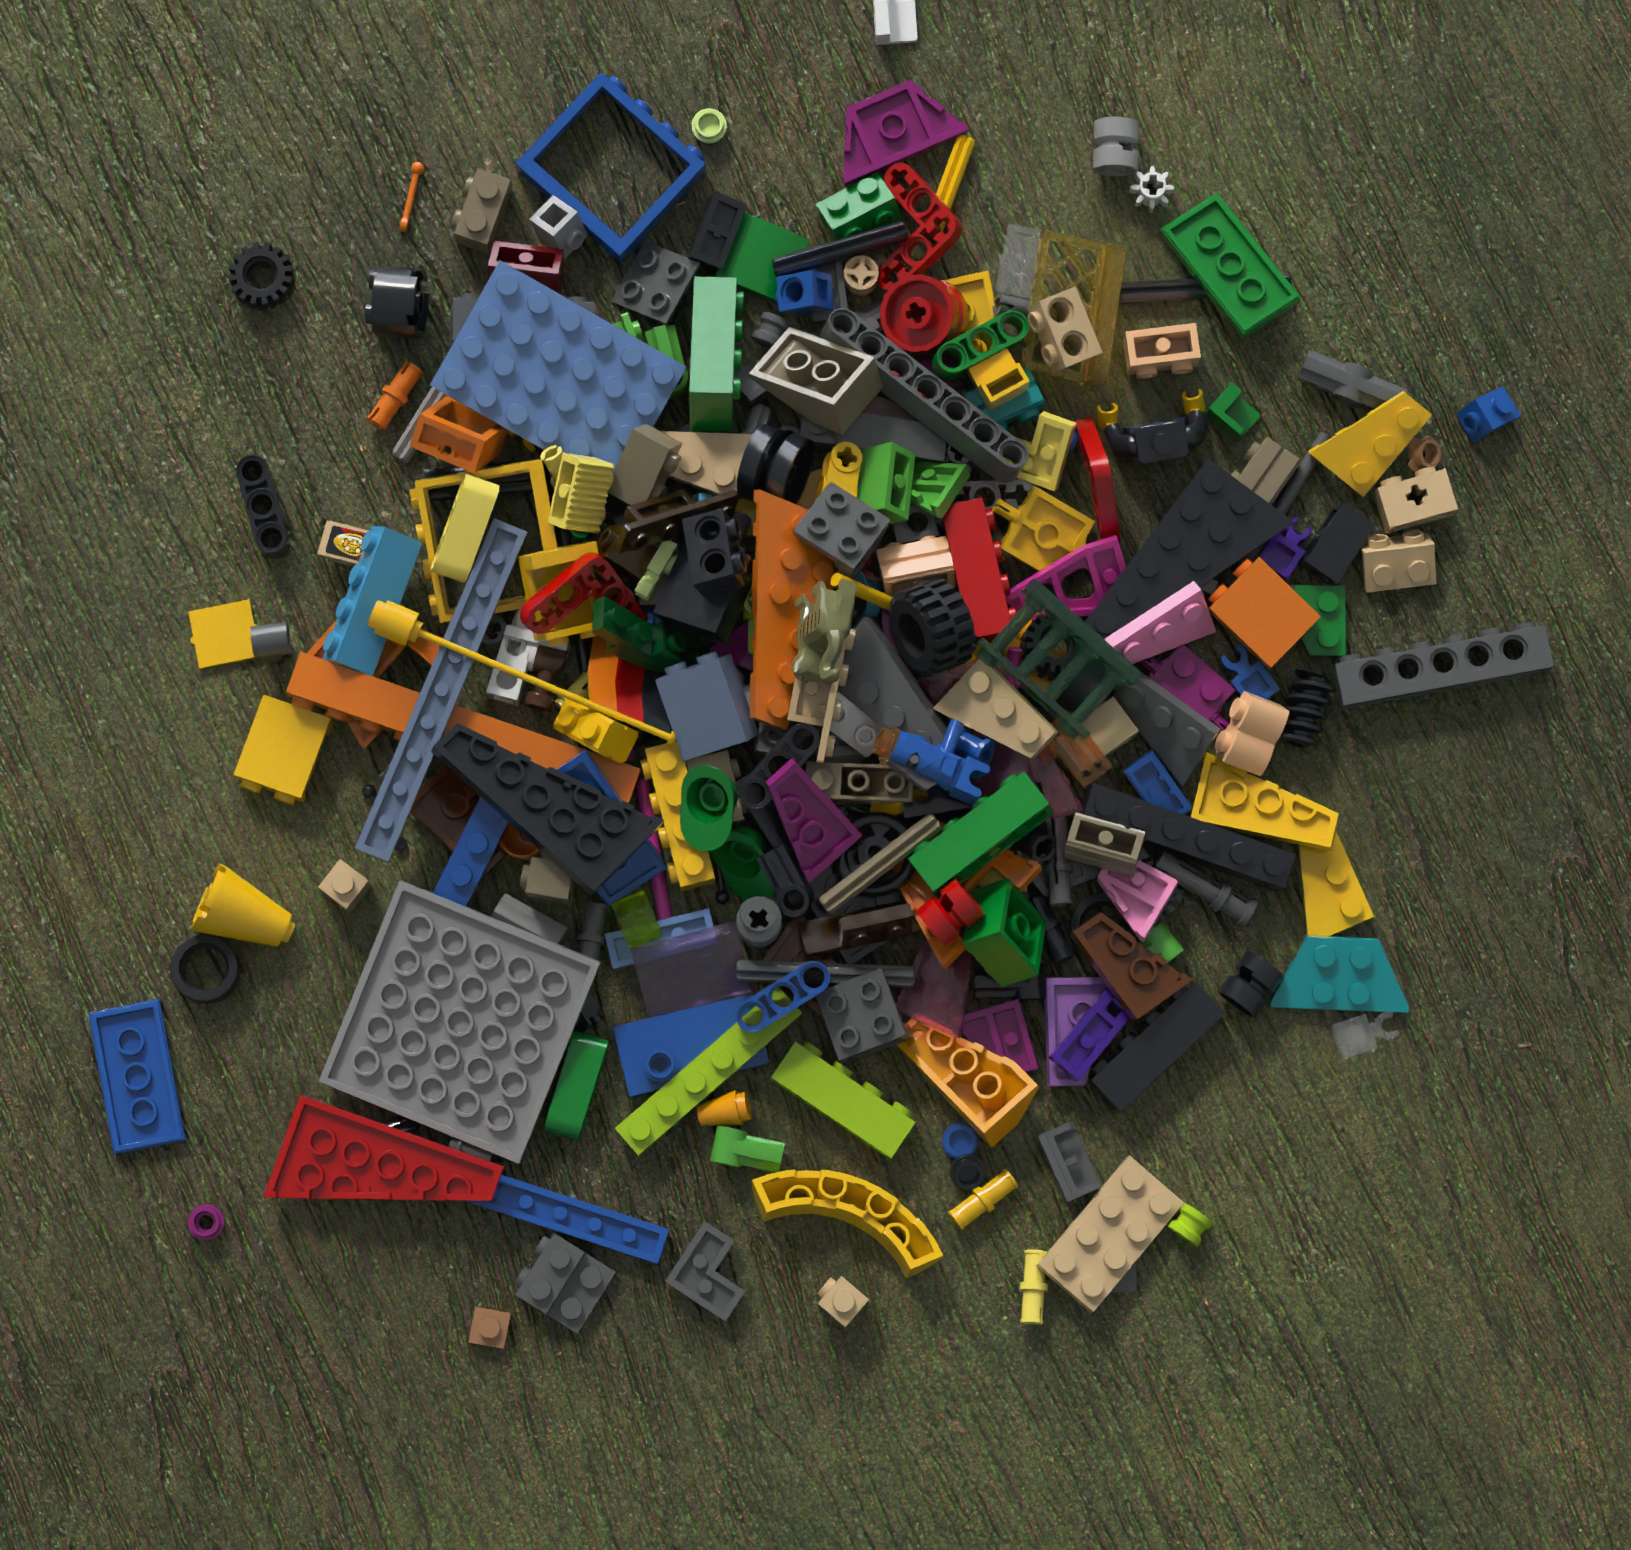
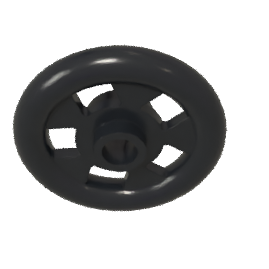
M885 812L864 813L850 820L858 831L872 827L875 836H871L863 842L858 839L834 861L836 871L841 880L845 879L870 859L869 853L871 849L875 847L883 849L890 844L884 838V835L890 829L900 836L910 828L908 824L899 817ZM858 850L859 865H849L848 851ZM913 852L904 858L903 865L898 873L889 870L880 877L879 883H872L859 894L869 897H882L903 888L916 871L908 859L913 855Z

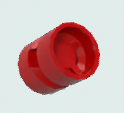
M957 878L940 890L941 897L939 899L931 897L916 909L926 926L945 947L961 934V927L963 925L970 927L985 915L976 900Z

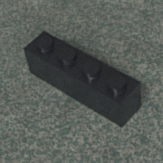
M1197 982L1190 988L1185 986L1171 996L1169 999L1173 1004L1164 1012L1157 1008L1143 1021L1147 1028L1138 1036L1131 1032L1117 1045L1121 1052L1112 1061L1105 1057L1091 1070L1095 1077L1089 1083L1118 1114L1225 1015V1012Z

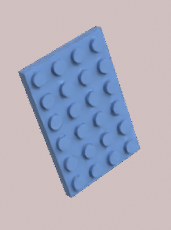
M499 260L431 381L430 386L543 450L557 445L562 448L564 453L596 457L610 462L614 465L612 470L614 474L632 430L644 424L654 426L684 373L686 366Z

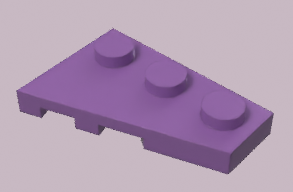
M1101 977L1045 978L1044 1010L1047 1087H1077L1086 1085L1091 1066L1075 1082L1053 1063L1049 1056L1107 986Z

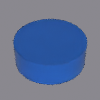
M965 1123L952 1124L945 1130L942 1136L943 1150L953 1159L964 1154H973L978 1145V1137L975 1130Z

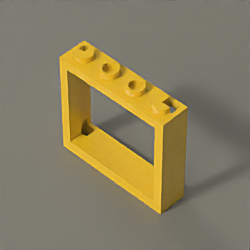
M541 459L483 468L476 473L466 471L415 481L416 488L409 489L413 510L420 509L422 524H416L418 541L423 542L422 545H426L428 559L422 560L425 580L433 581L435 594L428 595L432 616L439 615L440 623L451 621L456 607H449L444 576L430 571L438 548V541L428 490L461 484L465 474L487 480L530 472L543 551L557 548L554 525L547 523L551 505L543 461ZM520 595L500 599L494 613L521 609L527 602L526 596Z

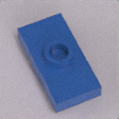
M1152 750L1122 770L1142 800L1183 815L1193 810Z

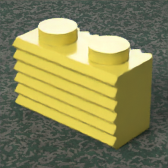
M563 452L547 523L562 529L599 533V526L604 521L606 515L604 505L607 503V491L613 483L612 470L614 465L596 457Z

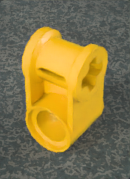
M843 441L838 443L825 456L814 502L830 482L857 497V483L862 463V453L855 444ZM839 456L843 457V463L847 464L846 467L842 466V460L838 458Z

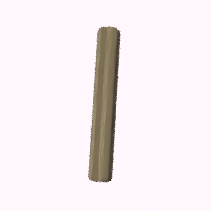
M927 814L821 896L819 900L828 913H835L910 855L920 843L929 840L941 831V824L934 815Z

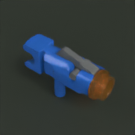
M950 720L942 744L938 743L936 746L926 742V738L906 733L895 727L892 729L883 727L872 750L873 754L879 756L880 761L886 763L900 775H903L921 790L926 791L937 785L948 790L949 796L967 804L975 803L982 794L979 788L970 783L969 777L979 780L990 771V767L983 762L969 756L964 759L954 754L964 726L962 722L957 720Z

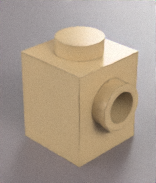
M843 1276L837 1281L831 1277L817 1293L822 1298L818 1302V1306L844 1328L848 1326L869 1301L865 1295Z

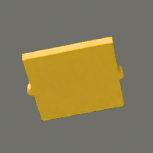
M250 599L188 612L193 634L190 642L195 645L199 669L254 659L251 643V626H257V624L254 623Z

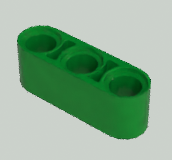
M1010 310L944 343L931 360L930 368L932 373L942 381H951L968 373L969 368L1006 348L1008 351L1014 349L1021 343L1029 331L1027 318L1019 311ZM1002 325H1013L1017 330V336L1010 337L1006 335ZM972 340H982L987 346V352L976 351L972 345ZM942 355L952 356L956 360L957 367H946L942 362Z
M574 1031L544 1126L545 1131L579 1141L607 1054L609 1040Z

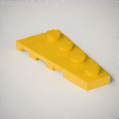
M1206 752L1191 814L1192 818L1229 831L1332 851L1339 813L1298 794L1294 795L1281 789L1275 783L1268 780L1264 781L1245 770L1224 763L1218 757Z

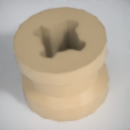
M861 255L851 258L846 263L844 283L850 293L857 296H866L877 287L879 271L874 260Z

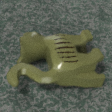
M841 579L839 581V589L833 591L827 589L823 581H819L812 588L815 604L808 602L807 595L802 594L795 600V608L800 610L796 631L798 652L791 665L793 674L798 680L814 682L820 679L825 684L831 685L839 679L840 670L834 669L842 651L843 641L849 635L852 625L856 593L855 582Z

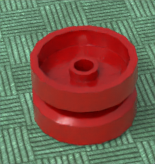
M923 274L909 275L895 282L884 295L880 307L881 326L887 338L900 349L924 356H934L944 343L964 334L969 323L968 306L962 293L951 283Z

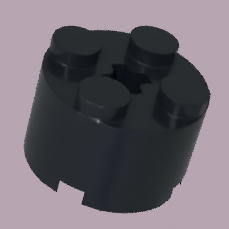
M380 266L378 269L371 268L368 282L369 289L372 290V302H367L365 306L366 324H372V331L377 337L421 339L422 336L418 331H425L429 309V292H423L422 282H428L425 269Z

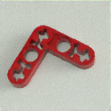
M896 163L890 166L885 173L884 182L893 196L920 227L878 268L879 277L877 283L886 291L894 284L889 276L892 271L897 273L899 280L909 275L924 274L959 239L962 233V224L959 218L917 171L905 163ZM900 174L904 175L908 184L914 188L910 192L899 185L897 177ZM929 195L931 204L928 210L922 213L917 212L915 204L918 198ZM943 221L948 224L947 227L949 228L946 234L941 232V227L939 226ZM928 234L938 242L936 245L926 238ZM918 244H925L927 247L926 256L920 261H913L911 257L913 248ZM904 260L913 268L909 271L905 268L906 266L903 265L901 261Z
M1092 416L1076 419L1074 422H1076L1077 443L1091 481L1099 538L1102 540L1116 535L1120 544L1121 539L1108 458Z
M594 552L586 553L578 558L522 606L520 611L522 624L533 633L544 634L555 627L589 597L594 601L603 597L608 589L617 587L618 596L613 602L647 621V618L610 563ZM592 565H596L597 573L603 578L599 582L590 575L591 570L589 568ZM572 585V596L566 601H559L558 594L562 587ZM549 600L557 606L554 610L547 603ZM540 610L542 619L537 622L534 614Z

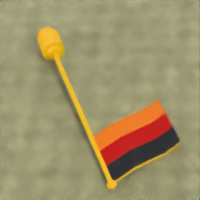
M377 600L370 615L367 627L374 629V634L405 647L409 640L415 643L419 636L665 739L668 745L673 744L676 740V734L673 731L670 734L669 719L655 682L656 679L664 676V674L636 666L607 652L606 640L600 636H595L592 640L587 671L588 700L421 630L423 622L418 621L420 613L389 600L386 603Z

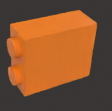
M1260 557L1255 559L1253 563L1247 558L1233 572L1237 579L1228 588L1221 584L1208 598L1212 603L1208 610L1267 669H1270L1321 616Z

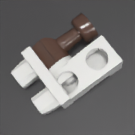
M518 609L512 624L506 625L496 661L526 674L528 671L538 673V679L553 684L555 676L560 674L565 667L570 643L548 646L547 641H534L533 632L522 624L520 619L521 609ZM493 668L486 691L487 697L495 701L519 706L525 681ZM535 685V691H529L526 694L524 705L538 711L551 712L554 698L549 695L550 691Z

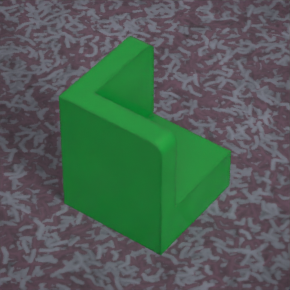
M1231 382L1209 407L1206 416L1239 443L1259 420L1260 413L1240 397L1242 390Z

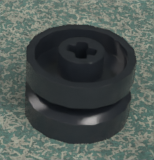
M764 423L760 425L751 436L740 463L736 489L740 497L754 502V490L760 489L797 504L811 473L814 459L813 440L793 433L785 439L783 430Z

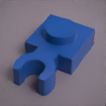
M1239 644L1235 647L1236 652L1240 655L1238 663H1231L1225 655L1220 658L1222 667L1229 672H1234L1237 676L1230 681V685L1236 689L1235 692L1239 697L1246 691L1268 700L1280 691V688L1260 661L1250 666L1247 662V650Z

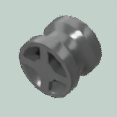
M763 312L760 317V328L753 332L751 339L762 347L770 349L789 327L794 328V325L778 315Z

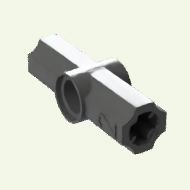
M1311 350L1308 351L1297 378L1301 382L1331 393V397L1340 403L1358 408L1363 406L1370 410H1374L1400 392L1404 391L1407 393L1408 391L1405 388L1373 376L1372 371L1361 365L1351 362L1343 364Z

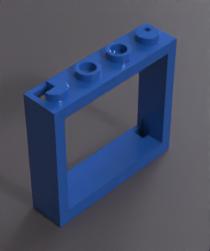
M600 72L516 162L517 172L548 200L554 195L576 210L588 235L622 264L704 176L706 164L703 162L705 159L704 155L691 144L686 147L677 139L679 134L670 124L665 121L660 124L651 116L653 111L644 101L639 98L634 101L625 93L627 91L626 86L613 75L608 78ZM602 91L688 166L622 238L536 163Z

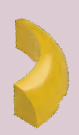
M786 1170L771 1173L751 1181L754 1199L763 1222L778 1217L798 1214L822 1215L845 1221L865 1231L882 1244L897 1262L906 1279L931 1267L943 1257L934 1237L919 1218H916L895 1196L864 1179L830 1170Z

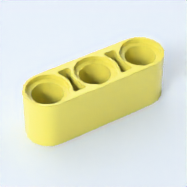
M469 474L464 475L431 565V572L462 583L466 582L493 510L500 485Z

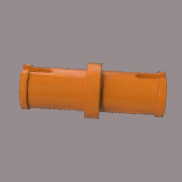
M405 360L390 385H385L381 390L383 395L371 413L366 417V420L374 427L385 431L400 406L405 407L407 404V396L424 372L415 364Z

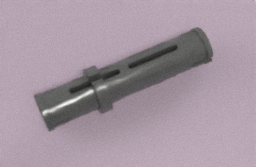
M1046 797L1045 799L1049 802L1055 813L1045 820L1046 831L1056 838V852L1048 860V865L1045 866V874L1049 875L1050 906L1055 907L1069 906L1073 904L1070 873H1073L1074 869L1073 864L1069 863V859L1064 858L1068 839L1066 797Z

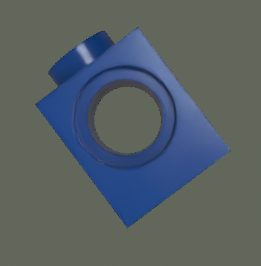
M809 270L776 277V301L779 312L802 316L834 310L831 274Z

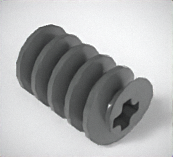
M755 896L741 904L736 918L740 939L746 945L760 949L769 947L777 941L782 930V916L779 907L774 901L766 897ZM764 917L766 927L764 928L759 925L754 929L752 919L760 920Z

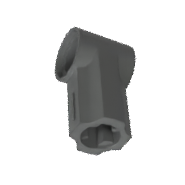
M287 622L251 626V643L254 658L266 657L271 664L284 663L285 658L292 653Z

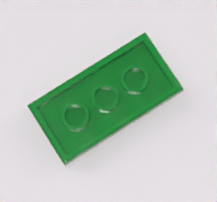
M1215 193L1160 229L1161 237L1242 339H1245L1300 303V295L1218 193Z

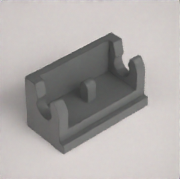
M1073 1121L1036 1137L1065 1204L1102 1187Z

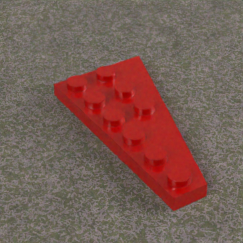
M300 1095L263 1198L493 1201L505 1167Z

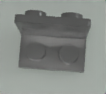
M830 482L795 527L793 534L835 561L834 567L839 569L837 573L854 580L882 542L891 519Z
M880 968L829 987L816 995L838 1060L849 1064L914 1038L910 1025L901 1020L884 970Z

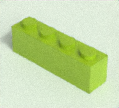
M805 1041L802 1046L795 1042L772 1075L771 1080L891 1160L915 1125V1121L910 1119L913 1113L896 1101L891 1106L880 1099L883 1092L865 1081L862 1086L850 1078L853 1072L837 1061L831 1066L820 1057L823 1052L809 1042Z

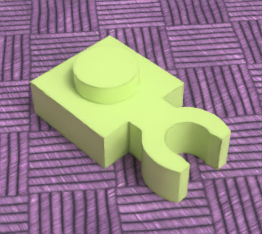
M671 540L661 543L648 565L646 573L635 588V595L648 602L664 574L669 575L677 557L678 544Z

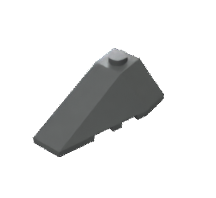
M878 395L874 397L844 434L818 426L802 416L800 436L813 440L814 451L830 452L838 443L843 441L851 442L859 449L893 442L915 453V460L943 463L946 461L948 443L901 406Z

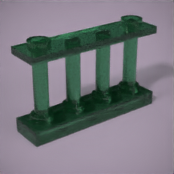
M1034 578L1021 590V593L1026 596L1023 600L1025 605L991 643L983 637L975 643V647L979 650L976 655L988 667L993 669L996 665L1060 722L1057 727L1068 738L1074 740L1077 737L1082 741L1091 734L1082 726L1083 723L1117 685L1121 686L1123 683L1127 687L1133 685L1142 673ZM1043 611L1053 620L1050 624L1052 628L1023 662L1016 667L1001 653L1036 613L1040 615ZM1070 635L1080 644L1077 648L1079 652L1050 686L1043 691L1028 677L1063 637L1067 639ZM1097 659L1107 668L1104 672L1106 676L1076 711L1070 715L1055 701L1090 661L1094 663Z

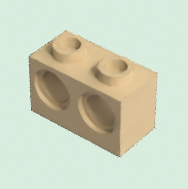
M1076 286L1026 307L1029 313V325L1037 333L1042 345V357L1045 363L1051 367L1053 373L1103 353ZM1051 307L1058 311L1059 322L1052 319L1050 315ZM1064 340H1067L1072 345V355H1069L1064 350Z

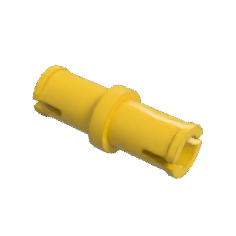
M1003 1169L1000 1174L980 1188L978 1186L972 1190L973 1194L954 1209L948 1211V1215L962 1231L964 1227L985 1211L990 1213L994 1210V1204L1014 1189H1017L1018 1184L1013 1176L1006 1169Z

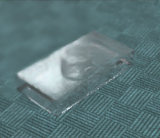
M1014 224L1008 225L994 294L1001 293L1021 299L1030 297L1043 230Z

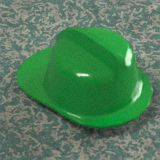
M700 765L691 769L684 777L681 789V832L685 840L693 848L703 852L716 850L727 841L731 833L733 812L738 800L737 789L734 783L716 767Z
M739 822L731 829L730 836L724 845L710 851V854L718 865L727 884L742 899L747 900L755 896L768 899L772 897L774 891L756 859L768 851V843L759 831L747 827L743 822Z

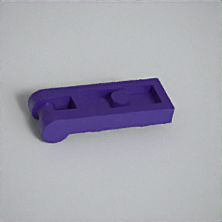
M1107 986L1049 1056V1059L1075 1082L1084 1075L1130 1019ZM1109 1003L1118 1010L1115 1017L1105 1010Z

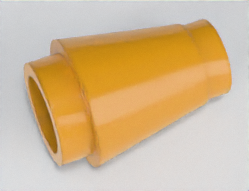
M734 1090L704 1104L697 1105V1115L701 1126L744 1125V1121L752 1120L751 1105L747 1092L738 1093L737 1090Z

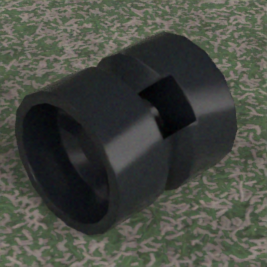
M1247 950L1235 966L1237 974L1229 975L1217 992L1239 1011L1255 1019L1267 1002L1265 995L1273 994L1284 979V976L1266 960Z

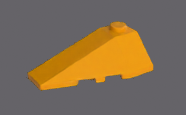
M916 1014L906 1023L910 1025L914 1038L898 1044V1048L967 1124L992 1148L1019 1124L1039 1086L1015 1061L986 1050L984 1046L976 1042L972 1043L954 1034L952 1030Z

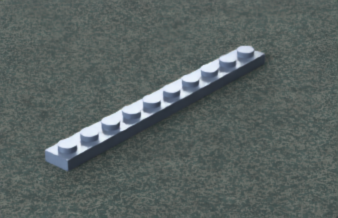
M495 518L493 519L443 639L473 652H478L527 536L526 531ZM443 646L439 647L357 841L355 850L389 863L434 754L431 750L444 733L474 659Z

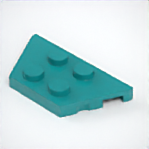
M1306 935L1296 957L1288 966L1284 979L1269 1002L1270 1007L1409 1013L1407 1001L1378 938Z

